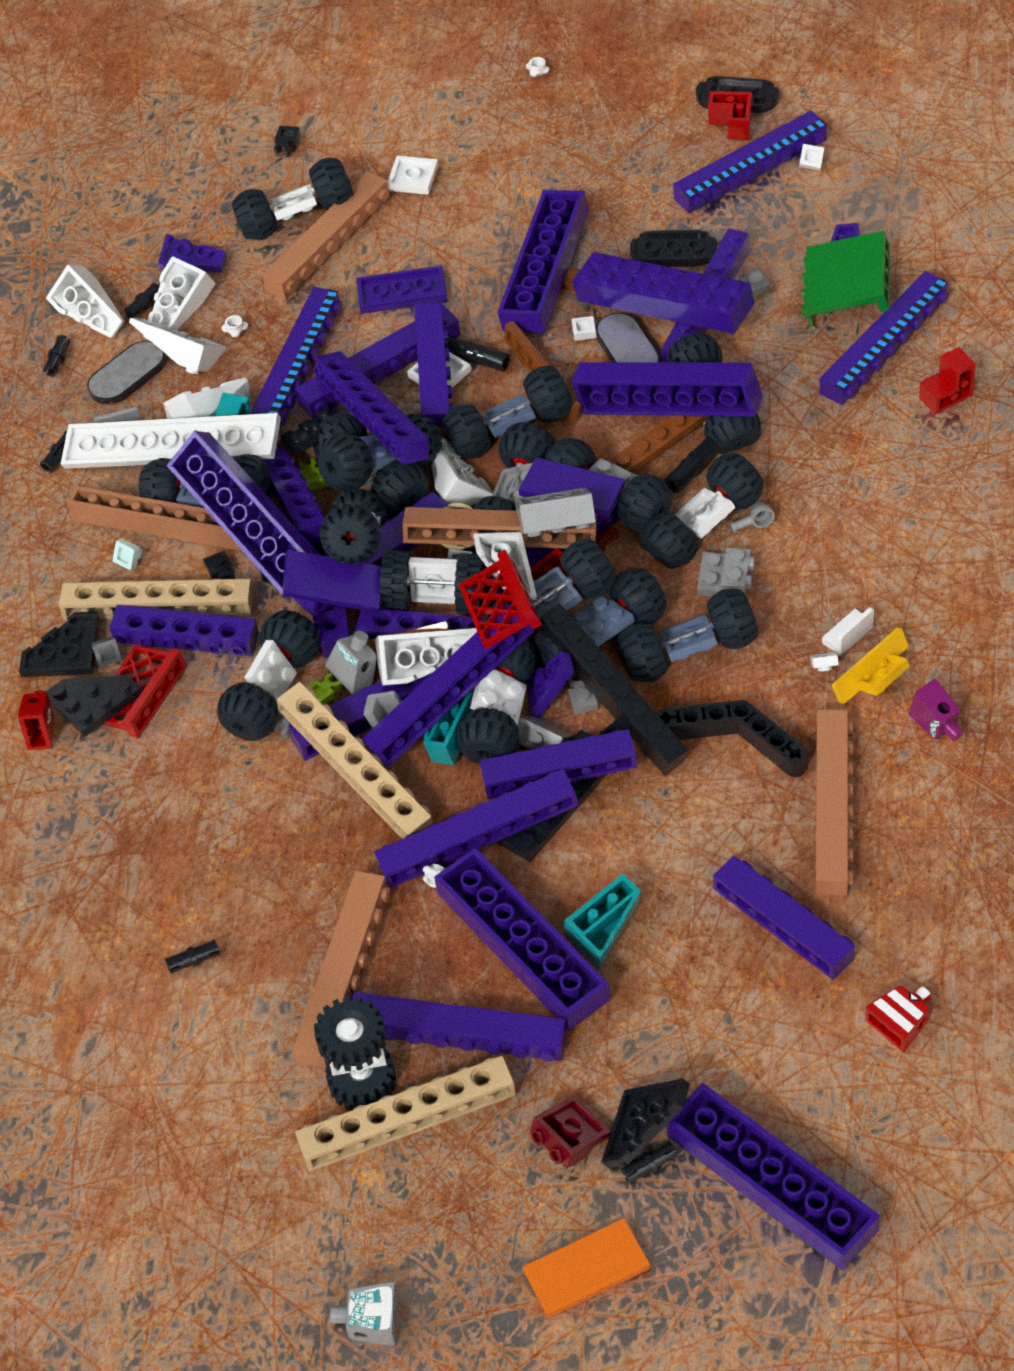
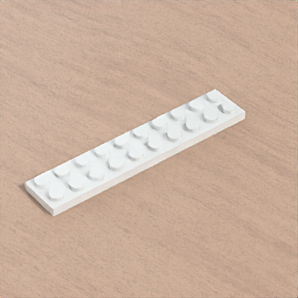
M278 413L69 424L61 465L64 469L146 465L152 460L159 458L172 459L194 430L209 432L232 458L249 454L260 459H274L281 417Z

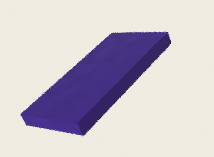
M443 266L356 278L361 314L413 307L414 304L448 302Z
M536 457L519 488V495L529 497L585 487L592 493L594 513L609 518L625 486V479Z
M287 549L285 553L282 596L378 612L380 605L381 566L367 563L342 564L331 557Z

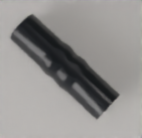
M448 335V343H444V347L449 348L450 353L467 362H473L477 365L502 372L506 371L510 363V354L474 341H467Z
M706 437L664 479L671 492L679 493L720 452L721 447H719L714 439Z

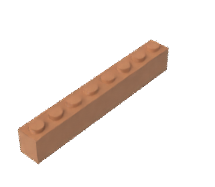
M367 171L352 186L353 196L340 205L334 203L262 274L265 291L284 300L294 293L370 215L374 214L383 202L387 201L390 196L388 180Z
M81 486L74 487L67 501L72 521L242 551L205 508Z
M405 507L403 543L475 545L473 534L521 532L525 547L566 549L573 542L582 539H591L596 542L597 515L595 514L596 522L590 523V527L576 529L575 526L566 527V531L552 533V530L542 531V535L528 537V533L523 534L521 531L517 511Z
M817 710L815 895L847 896L848 885H853V870H848V863H853V848L848 847V841H853V826H848V820H853V804H848V798H853V783H848V777H853V762H848V756H853V741H848V735L853 734V720H848V710Z
M360 871L354 872L293 1047L296 1063L324 1069L328 1065L324 1060V1056L321 1057L315 1039L314 1024L318 1023L316 1017L319 1013L324 1015L323 1008L326 1005L330 1008L333 1007V1000L338 999L339 1003L344 1002V997L350 996L352 1001L353 992L359 988V974L361 968L366 967L368 960L367 950L369 946L374 944V930L376 924H380L382 920V906L384 902L388 901L390 895V887H387L385 876Z

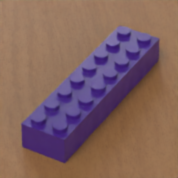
M542 191L497 312L503 331H505L506 323L514 321L523 332H546L589 212L584 191Z
M596 252L591 254L572 281L577 300L580 302L735 334L755 304L751 284L747 282Z
M580 362L571 381L584 415L756 417L763 398L752 363Z
M194 430L166 465L282 595L285 553L287 549L320 555L209 432Z
M476 848L434 876L437 894L556 1018L566 1020L568 1031L610 1001L609 983Z
M703 1082L686 1099L683 1109L666 1125L667 1137L842 1271L845 1270L879 1231L880 1215Z

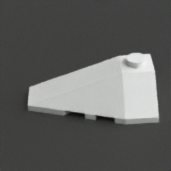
M172 256L160 275V287L158 293H155L154 308L150 312L148 320L169 327L168 331L170 329L178 330L204 303L216 283L207 272Z
M68 264L46 297L58 312L74 318V320L84 323L110 338L116 335L124 323V319L99 281L85 266Z
M130 318L129 321L177 364L186 367V371L189 373L199 374V372H208L226 349V346L202 337L199 339L188 336L187 338L188 333L172 329L168 331L169 327L149 320Z
M241 378L225 382L213 389H210L208 386L202 388L201 392L191 393L190 391L183 392L163 403L167 419L214 417L222 393L246 396L248 398L251 396L248 380Z
M442 437V449L436 454V459L431 464L435 489L440 498L448 505L463 503L471 506L477 504V502L485 497L492 496L493 492L487 482L481 477L477 479L473 474L475 469L461 460V457L452 448L451 443Z
M522 533L473 534L476 552L487 567L499 561L497 556L499 552L507 551L518 568L531 600H536L537 595ZM500 570L493 574L495 579L497 578Z
M477 629L378 636L375 641L382 686L407 684L433 673L477 632Z

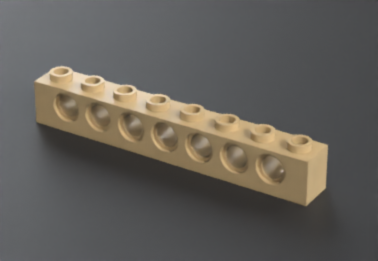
M242 578L62 583L59 608L64 620H67L74 612L98 611L100 619H112L117 605L233 617L252 616L254 591L251 579Z
M299 681L277 698L278 711L401 839L410 834L423 831L432 825V813L424 804L420 805L415 800V796L409 788H403L398 783L397 776L391 770L387 771L382 766V762L376 754H370L365 749L366 746L359 737L356 736L354 738L351 735L345 722L342 720L338 721L333 716L330 707L326 703L321 704L317 700L315 692L310 687H305ZM305 709H310V710H312V711L309 712V713H303V712H302V711L305 710ZM320 726H327V727H328L327 729H324V730L318 729V727H320ZM338 742L344 743V745L340 747L334 746V744ZM353 759L361 760L356 764L350 762ZM370 776L377 777L376 780H367V778ZM386 793L394 794L390 798H386L383 795ZM403 810H408L411 812L408 815L400 814V812Z
M503 1056L488 1058L481 1064L463 1067L451 1075L436 1077L429 1083L409 1087L404 1092L393 1096H384L377 1102L357 1106L350 1112L332 1115L320 1123L305 1125L301 1130L295 1131L308 1172L514 1097L516 1096L514 1082ZM480 1081H487L484 1085L477 1084ZM456 1090L462 1091L459 1094H452ZM429 1100H437L432 1104L426 1103ZM404 1109H410L408 1113H400ZM377 1119H385L380 1123H374ZM352 1128H358L356 1132H348ZM325 1138H332L329 1142H322Z

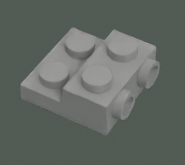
M726 548V554L703 552L697 595L713 596L720 590L729 588L740 589L746 595V590H751L752 575H749V571H754L755 557L751 556V550Z

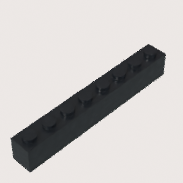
M558 603L541 615L540 621L542 625L537 630L545 635V638L548 637L553 645L557 646L559 653L563 651L571 654L575 674L624 730L629 729L631 738L661 773L666 776L684 763L688 749L563 606Z

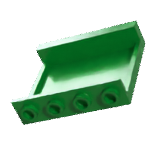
M885 231L807 247L806 257L803 258L806 272L803 273L805 288L802 289V295L805 302L801 309L803 317L808 319L810 326H814V315L877 302L880 312L889 310L890 244Z

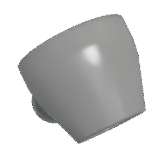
M757 501L751 506L749 516L734 522L730 521L729 523L733 533L752 524L757 528H764L774 521L775 514L770 506L762 501Z

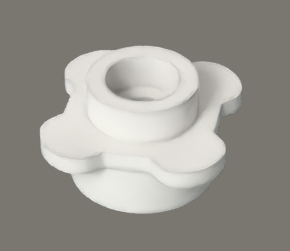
M534 57L526 64V69H529L530 76L532 77L541 76L543 73L549 72V67L546 66L545 60L541 57Z
M232 315L225 320L222 331L230 333L232 337H238L243 330L248 328V323L243 322L240 316Z
M438 864L424 866V882L436 888L434 876L443 871L444 868Z

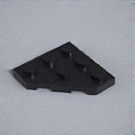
M322 408L312 420L310 418L305 419L298 424V429L293 432L289 430L280 435L281 439L277 441L276 447L284 446L286 451H305L319 442L321 432L319 425L322 421H325L327 417L333 414L340 413L338 408Z
M98 611L74 612L67 618L68 621L59 628L54 627L41 637L40 643L33 648L28 647L21 654L20 676L41 677L93 674L95 654L91 643L97 641L100 619Z
M128 675L63 679L46 691L49 696L51 705L76 730L86 737L137 699L142 690Z
M682 1078L624 1090L601 1163L608 1168L628 1165L683 1109L690 1083Z

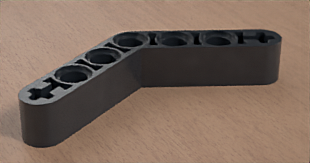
M745 700L665 708L656 713L679 740L739 734L787 775L800 777L806 772V749Z

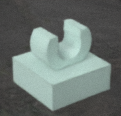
M123 538L116 540L113 562L129 570L136 569L138 559L142 558L143 549Z

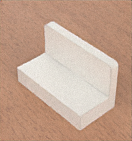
M870 607L864 613L857 609L852 610L822 637V644L842 656L873 628L874 610Z

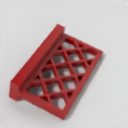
M506 550L497 554L499 561L458 584L485 649L492 647L528 625H531L533 630L542 625L518 568ZM500 570L496 579H490L491 575ZM478 584L475 592L467 591L470 587ZM486 585L492 586L488 593H482ZM500 586L506 587L502 594H496ZM478 599H485L481 607L475 606ZM492 600L498 601L495 608H488ZM506 601L512 602L509 609H502ZM484 614H491L487 622H481ZM499 615L505 616L501 623H495ZM512 617H520V620L509 624ZM491 629L497 630L494 635L487 638Z
M135 644L114 676H121L134 671L135 676L130 678L135 683H138L142 693L135 702L127 705L103 723V725L126 730L131 737L139 738L187 667L180 650L172 648L170 652ZM139 653L147 655V658L134 662ZM164 659L161 665L154 667V662ZM150 664L151 669L138 674L137 669ZM152 676L147 684H141V680ZM127 713L122 721L116 720L117 716Z

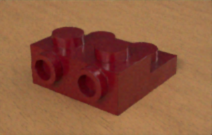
M573 1095L535 1116L530 1133L536 1145H543L549 1151L550 1158L554 1163H561L566 1168H569L586 1158L589 1149L607 1140L611 1130Z

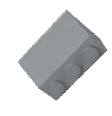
M585 487L514 499L521 531L523 534L528 533V537L542 535V531L552 530V533L566 531V527L575 526L576 529L590 527V523L596 522L592 493Z

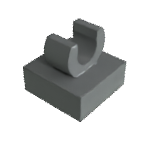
M115 636L91 643L99 668L122 660Z

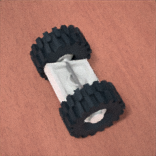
M385 550L380 571L381 606L383 609L408 611L412 602L455 604L457 614H470L458 584L487 567L478 554L460 553L458 559L416 558L412 556L411 551ZM478 584L470 587L467 591L475 592ZM487 585L485 586L482 593L487 592ZM478 599L475 606L481 607L485 599Z
M350 996L344 997V1002L339 1003V1000L336 999L332 1001L333 1007L330 1008L326 1005L323 1008L324 1015L319 1013L316 1017L318 1023L314 1024V1035L321 1057L324 1056V1060L328 1064L325 1071L330 1093L339 1106L344 1104L345 1109L350 1111L352 1106L356 1108L360 1105H369L379 1101L384 1096L391 1095L390 1090L394 1091L396 1087V1073L392 1057L390 1058L388 1050L385 1049L387 1035L379 1009L376 1006L373 1008L372 1002L366 1000L363 1004L362 997H355V1001H351Z

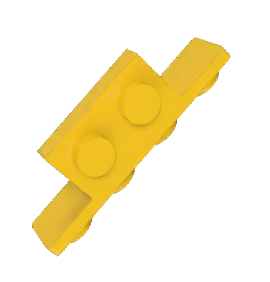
M897 627L832 684L840 704L844 705L859 691L878 696L910 667L908 660L899 656L909 647L902 628Z

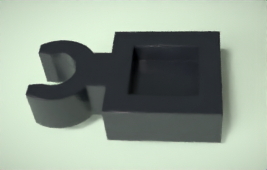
M279 126L274 139L275 156H279L281 151H285L286 157L291 155L290 147L296 148L301 134L299 127Z
M225 550L203 559L204 566L212 580L236 579L233 573V565Z

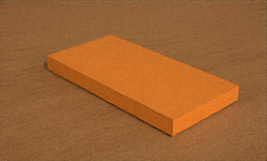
M624 1218L522 1267L523 1273L547 1319L651 1269L650 1263Z

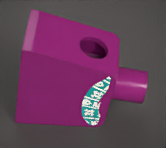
M933 679L915 692L908 715L934 739H938L946 734L954 742L964 733V730L956 723L960 714L959 707L936 679Z

